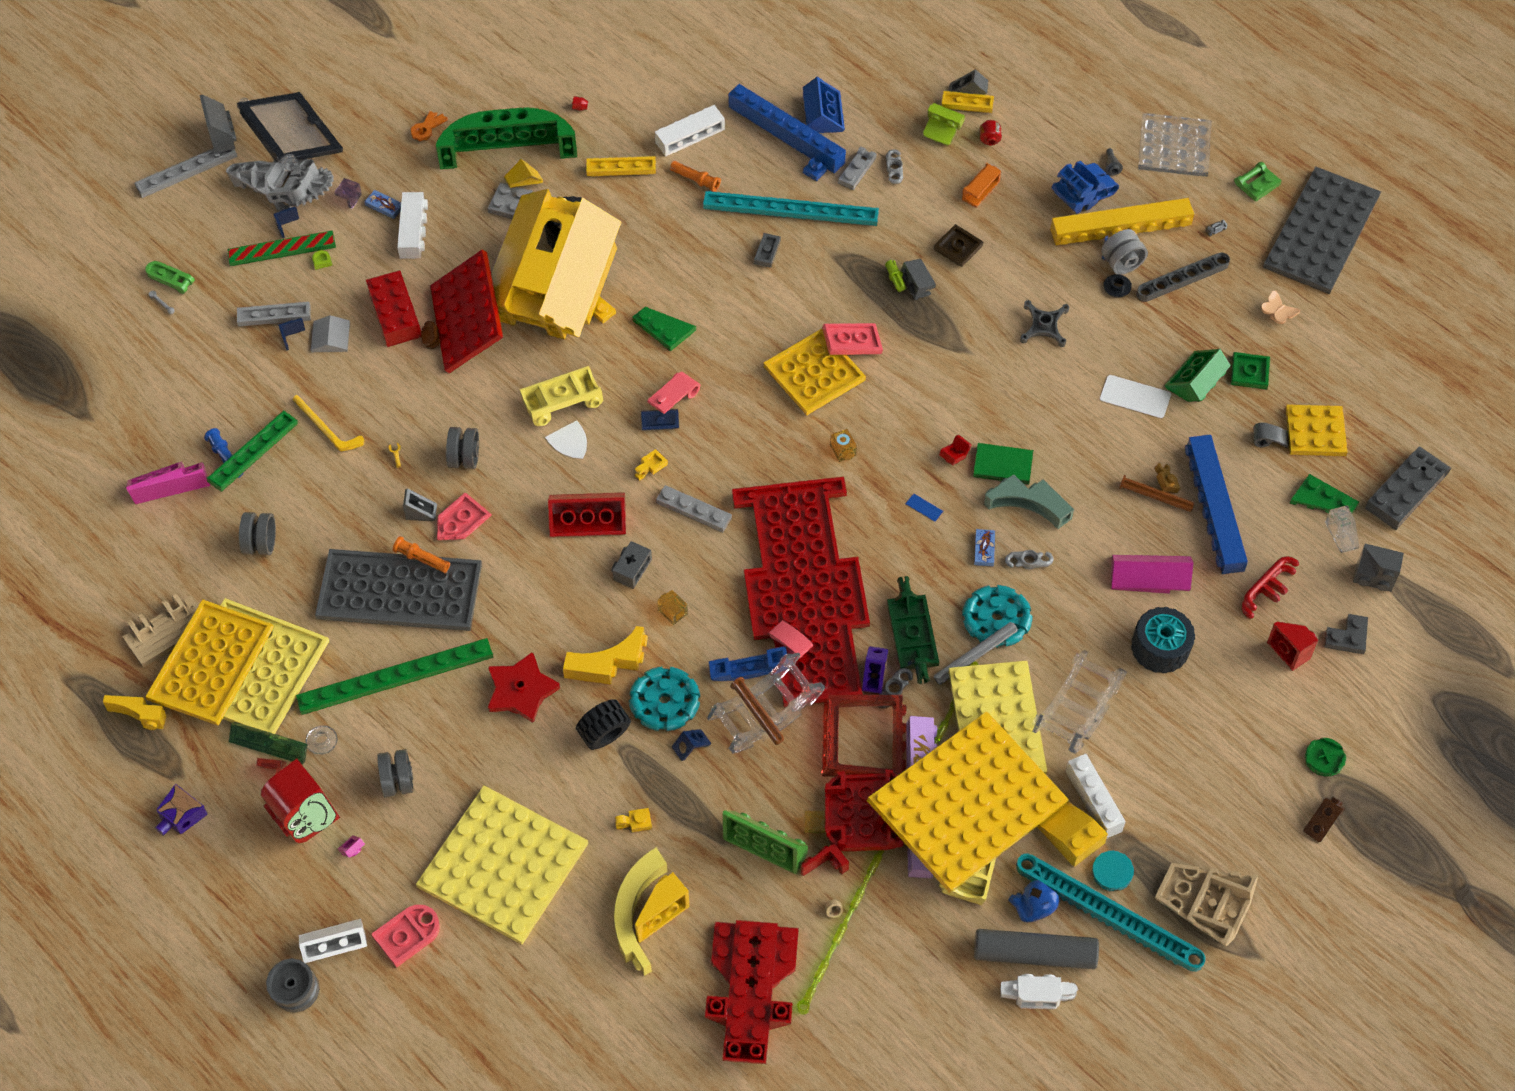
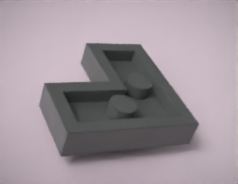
M1348 614L1346 630L1327 627L1324 648L1364 654L1366 651L1368 617Z

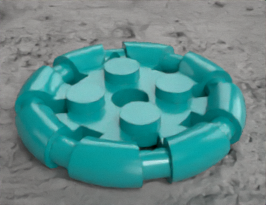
M988 585L977 589L972 593L971 598H967L962 610L963 623L967 632L972 638H977L979 643L1010 622L1016 625L1017 632L997 645V648L1001 645L1008 647L1021 641L1023 635L1028 634L1033 620V616L1030 615L1031 607L1022 594H1017L1015 589L1003 585H997V587H990ZM1010 599H1012V600H1014L1015 602H1014L1013 604H1011V603L1008 602V601H1009ZM980 602L982 605L979 607L976 603ZM999 614L1002 616V619L995 620L992 618V615Z
M661 666L645 671L641 678L638 677L634 681L629 693L631 696L629 707L633 716L636 719L638 718L643 726L655 731H659V729L673 731L685 726L688 720L694 718L700 706L698 701L700 691L694 679L688 677V673L675 667H670L669 669ZM662 676H670V680L667 678L662 679ZM650 681L652 685L648 688L646 683ZM682 682L685 684L683 688L679 686ZM663 696H667L670 698V701L667 703H662L659 701V699ZM639 697H644L645 701H640ZM660 717H667V721H660Z

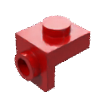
M956 435L952 444L942 448L939 455L947 463L955 465L966 458L971 448V443L960 435Z

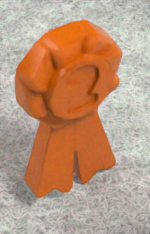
M429 111L423 123H417L411 128L412 138L419 142L428 140L432 136V129L446 122L448 118L443 113L438 116L437 112Z

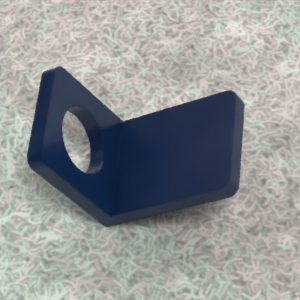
M294 206L273 214L283 239L285 236L281 225L299 219L297 208Z
M302 318L278 325L286 350H289L286 336L305 331Z
M701 729L683 731L672 745V749L681 761H685L694 748L710 746L711 742ZM681 742H684L686 745L685 753H682L679 749Z

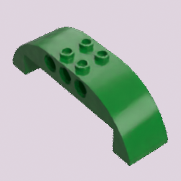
M510 108L468 114L450 124L436 142L440 170L457 168L456 152L559 143L560 159L578 157L576 136L572 126L559 115L539 108Z

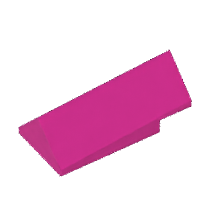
M181 461L129 479L126 488L134 503L139 504L208 487L210 484L207 482L208 476L203 462L185 468Z
M1112 555L1111 590L1170 594V590L1190 591L1193 560L1191 556Z

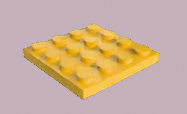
M823 329L816 331L763 363V367L806 416L866 380L864 373L847 355H829Z

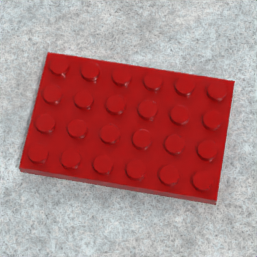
M482 249L430 285L436 324L439 329L444 370L448 373L453 372L503 338L488 255Z

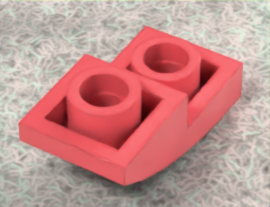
M783 620L769 632L772 639L786 646L787 651L798 658H801L813 646L812 642Z

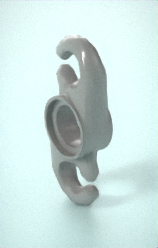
M895 149L889 150L886 153V165L889 177H899L896 180L889 178L888 181L892 184H899L903 180V163L900 157L901 153ZM896 154L898 157L894 158L890 155ZM896 164L899 168L892 169L890 166Z
M1033 550L1009 553L1005 558V562L1009 567H1013L1014 564L1010 562V559L1016 558L1018 560L1015 564L1016 567L1022 566L1025 569L1048 567L1053 563L1054 559L1049 552L1045 553L1049 560L1043 561L1041 559L1044 555L1042 552L1036 553ZM1031 556L1035 561L1027 563L1024 558Z

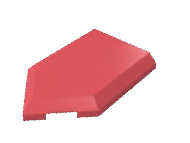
M464 493L438 515L437 540L465 539L491 517L492 514L467 493Z

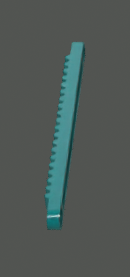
M1023 854L1018 858L1016 869L1020 875L1031 881L1040 880L1055 891L1062 901H1067L1069 905H1075L1078 910L1082 909L1085 914L1089 913L1092 918H1097L1099 922H1104L1106 926L1113 927L1115 931L1119 930L1122 935L1126 934L1129 939H1134L1136 943L1143 944L1145 948L1148 947L1152 952H1157L1159 956H1164L1166 960L1173 961L1175 965L1178 964L1192 972H1197L1203 968L1206 960L1205 954L1195 946L1034 855ZM1023 861H1030L1033 867L1026 870L1021 866V863ZM1195 955L1200 959V963L1197 965L1191 964L1188 957Z

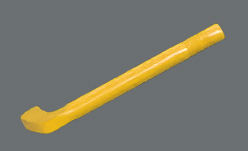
M298 395L293 397V401L339 451H347L364 445L363 436H357L348 441L340 440Z

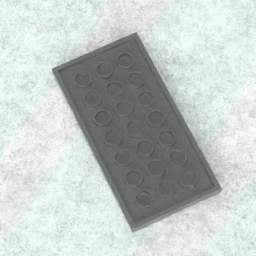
M1315 167L1269 253L1263 268L1330 294L1380 197L1381 191Z
M329 549L315 617L319 620L471 631L482 560L439 557L450 562V567L444 574L416 559L410 560L404 554Z

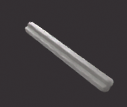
M1012 622L1008 623L934 675L936 682L939 685L950 679L949 668L969 666L1017 632L1016 625Z

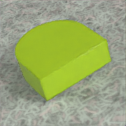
M320 250L313 254L312 260L315 270L333 266L330 254L327 251Z

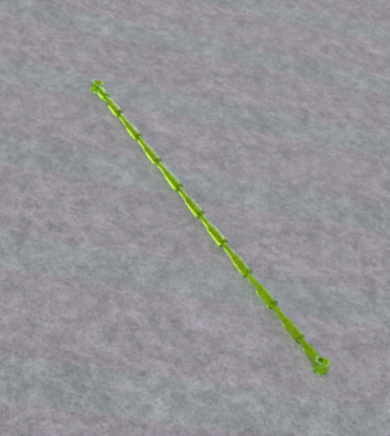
M974 661V662L971 663L969 666L979 665V664H978L976 661ZM953 699L944 721H941L937 729L934 744H938L941 741L949 725L948 722L955 710ZM879 850L874 855L866 871L867 875L861 887L857 889L849 905L850 909L843 923L839 925L831 941L832 945L813 977L812 985L808 987L803 999L797 1003V1011L800 1014L805 1015L810 1011V1003L816 993V987L821 982L830 964L829 961L836 947L839 946L848 928L847 925L854 911L857 910L865 894V889L883 858L884 850ZM803 1004L807 1006L804 1010L800 1008Z

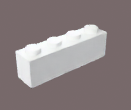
M713 105L655 131V143L663 154L668 156L725 130V118L716 106Z
M402 192L397 246L400 259L421 258V252L425 250V243L422 240L423 237H426L424 224L427 223L425 210H428V200L424 198L423 192Z
M1087 754L1068 761L1066 773L1090 816L1108 833L1107 838L1121 833L1125 820Z

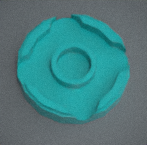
M1109 850L1096 857L1092 866L1093 878L1101 888L1107 891H1120L1130 885L1134 876V866L1125 854Z

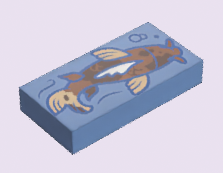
M376 190L364 201L366 206L392 219L401 211V202Z
M976 529L974 565L994 567L995 530Z

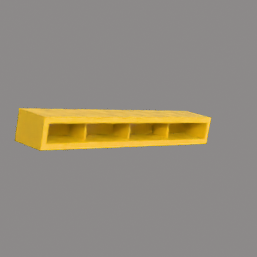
M1189 198L1056 217L1052 218L1050 230L1055 246L1067 245L1069 243L1100 240L1107 235L1109 238L1117 232L1131 229L1137 234L1192 225L1194 211Z

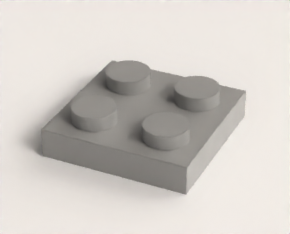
M500 183L490 202L488 213L512 219L521 195L533 193V191L520 187L510 188L508 184Z

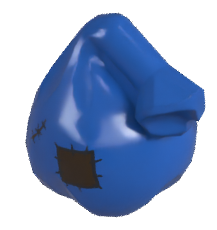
M1035 880L1024 888L1023 894H1012L1008 901L1015 906L1020 920L1029 923L1054 913L1058 908L1059 896L1043 882Z

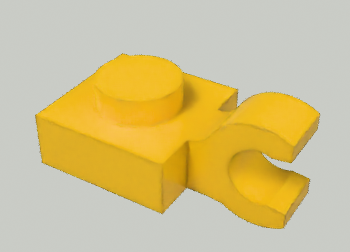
M656 449L641 458L642 464L635 468L637 472L635 477L642 480L649 471L654 475L668 465V460Z
M649 808L628 811L629 816H615L616 830L631 827L632 833L652 830Z

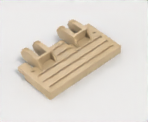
M176 593L173 594L172 599L179 606L174 610L170 607L168 601L163 600L161 603L170 617L168 618L165 612L149 620L153 625L152 628L142 613L138 615L140 623L144 626L141 630L138 631L136 625L131 620L127 622L136 637L133 638L130 632L122 637L143 668L174 649L198 608V605L191 596L184 600L187 605L185 607Z

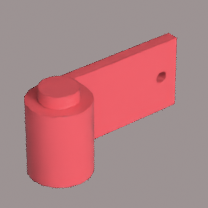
M684 372L676 373L647 402L665 414L684 396L689 399L693 398L698 393L700 384Z

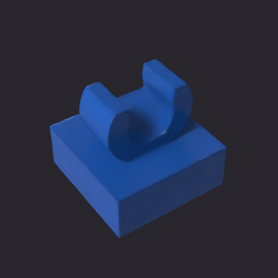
M814 157L803 168V173L815 181L827 172V166L817 161Z

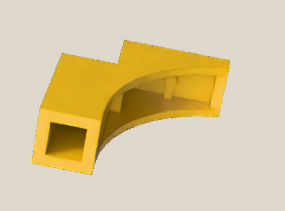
M636 626L625 640L604 651L594 653L567 652L563 666L564 678L611 685L612 677H616L617 668L638 671L639 663L642 664L644 659L642 648L643 646L646 647L648 635L644 633V627Z

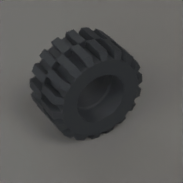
M612 699L596 705L585 713L578 721L576 730L588 748L595 750L605 747L618 739L629 727L631 719L616 699Z

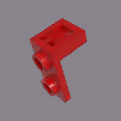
M834 843L831 846L823 847L819 854L813 858H806L801 865V874L805 876L827 860H829L835 870L838 869L841 874H844L849 870V861Z

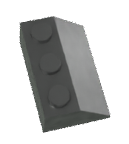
M199 95L215 153L235 149L234 142L237 139L229 110L225 111L224 104L205 95Z

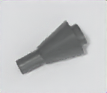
M1109 148L1106 150V173L1111 176L1118 175L1122 172L1123 166L1115 157L1113 149Z

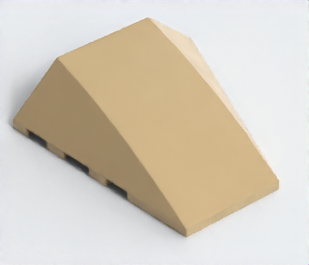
M1171 863L1155 899L1224 946H1227L1235 939L1249 909L1258 875L1251 874L1246 876L1240 875L1239 872L1231 871V873L1219 872L1218 869L1210 868V870H1204L1197 866Z

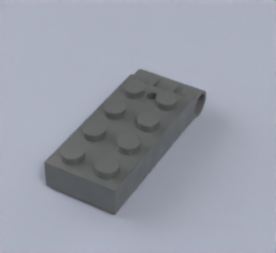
M1419 446L1368 500L1365 509L1397 530L1448 475L1451 467Z

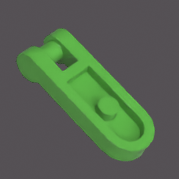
M152 261L146 266V273L149 278L174 288L181 294H185L188 290L187 287L195 281L191 275L159 261Z

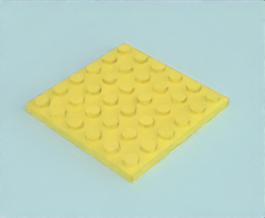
M225 598L220 606L272 623L274 628L222 719L273 738L295 701L296 695L299 694L329 643V639L326 636Z
M483 786L422 874L416 886L522 945L587 847L588 840L498 792Z

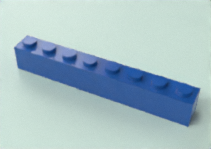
M738 84L728 93L729 108L810 159L814 157L817 161L822 162L832 173L835 174L845 164L846 150L743 85Z
M1212 436L1189 437L1188 443L1185 445V454L1189 456V468L1194 473V486L1198 487V500L1203 505V518L1207 519V532L1212 537L1211 545L1212 550L1216 551L1217 567H1220L1222 574L1245 572L1248 560Z

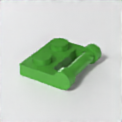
M1261 161L1252 170L1243 176H1238L1234 181L1242 191L1256 202L1280 186L1282 180L1267 169L1265 163ZM1256 174H1261L1260 177L1255 179L1250 184L1246 183V181L1254 177Z

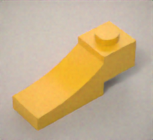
M104 695L103 704L107 711L131 716L139 720L143 728L148 730L164 729L166 713L163 706L147 705L144 697Z

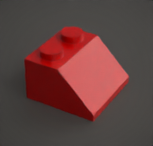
M1275 622L1267 640V644L1292 671L1311 659L1318 642L1315 633L1306 626L1284 622Z

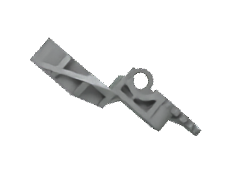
M312 159L298 161L280 160L277 163L275 161H251L235 163L226 169V173L235 187L245 189L248 186L254 192L265 194L269 202L274 203L279 211L291 208L294 205L296 207L300 204L305 205L307 201L312 203V199L317 200L319 195H325L323 192L329 191L328 187H331L332 182H334V176L331 171H328L327 168L323 170L322 167L317 169ZM287 176H289V178H288V180L286 181L284 187H281V186L283 185L285 179L287 178Z

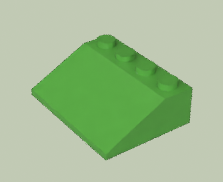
M730 810L723 811V840L794 874L798 873L802 862L808 855V846L805 842L788 837L785 832L781 830L776 831L762 821L757 822L745 813Z

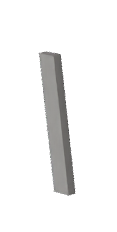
M213 148L134 182L141 197L144 198L238 156L234 149L215 153Z

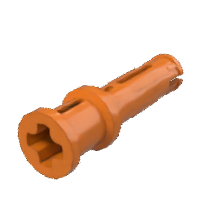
M673 161L670 166L672 167L670 171L694 180L699 186L710 188L712 192H716L720 186L721 178L712 177L705 171L699 172L677 161Z
M401 536L396 539L393 545V552L402 553L410 560L416 559L444 574L450 567V562L420 549L418 544L407 542Z

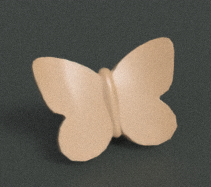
M1276 291L1271 293L1268 302L1263 303L1261 307L1262 312L1270 315V318L1278 324H1284L1287 318H1293L1301 311L1300 309L1282 304V300Z

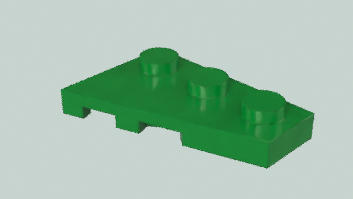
M644 307L632 317L634 323L669 351H672L696 331V326L648 307Z
M1309 474L1292 497L1290 504L1306 505L1309 509L1314 510V508L1325 510L1328 514L1349 519L1357 508L1359 501Z

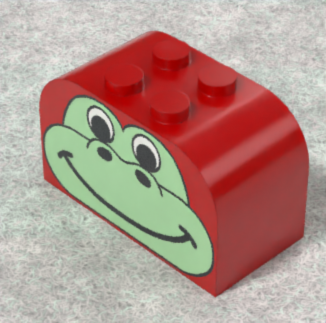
M297 758L271 777L261 790V797L266 803L263 807L288 838L291 835L297 843L307 842L340 818L320 786Z

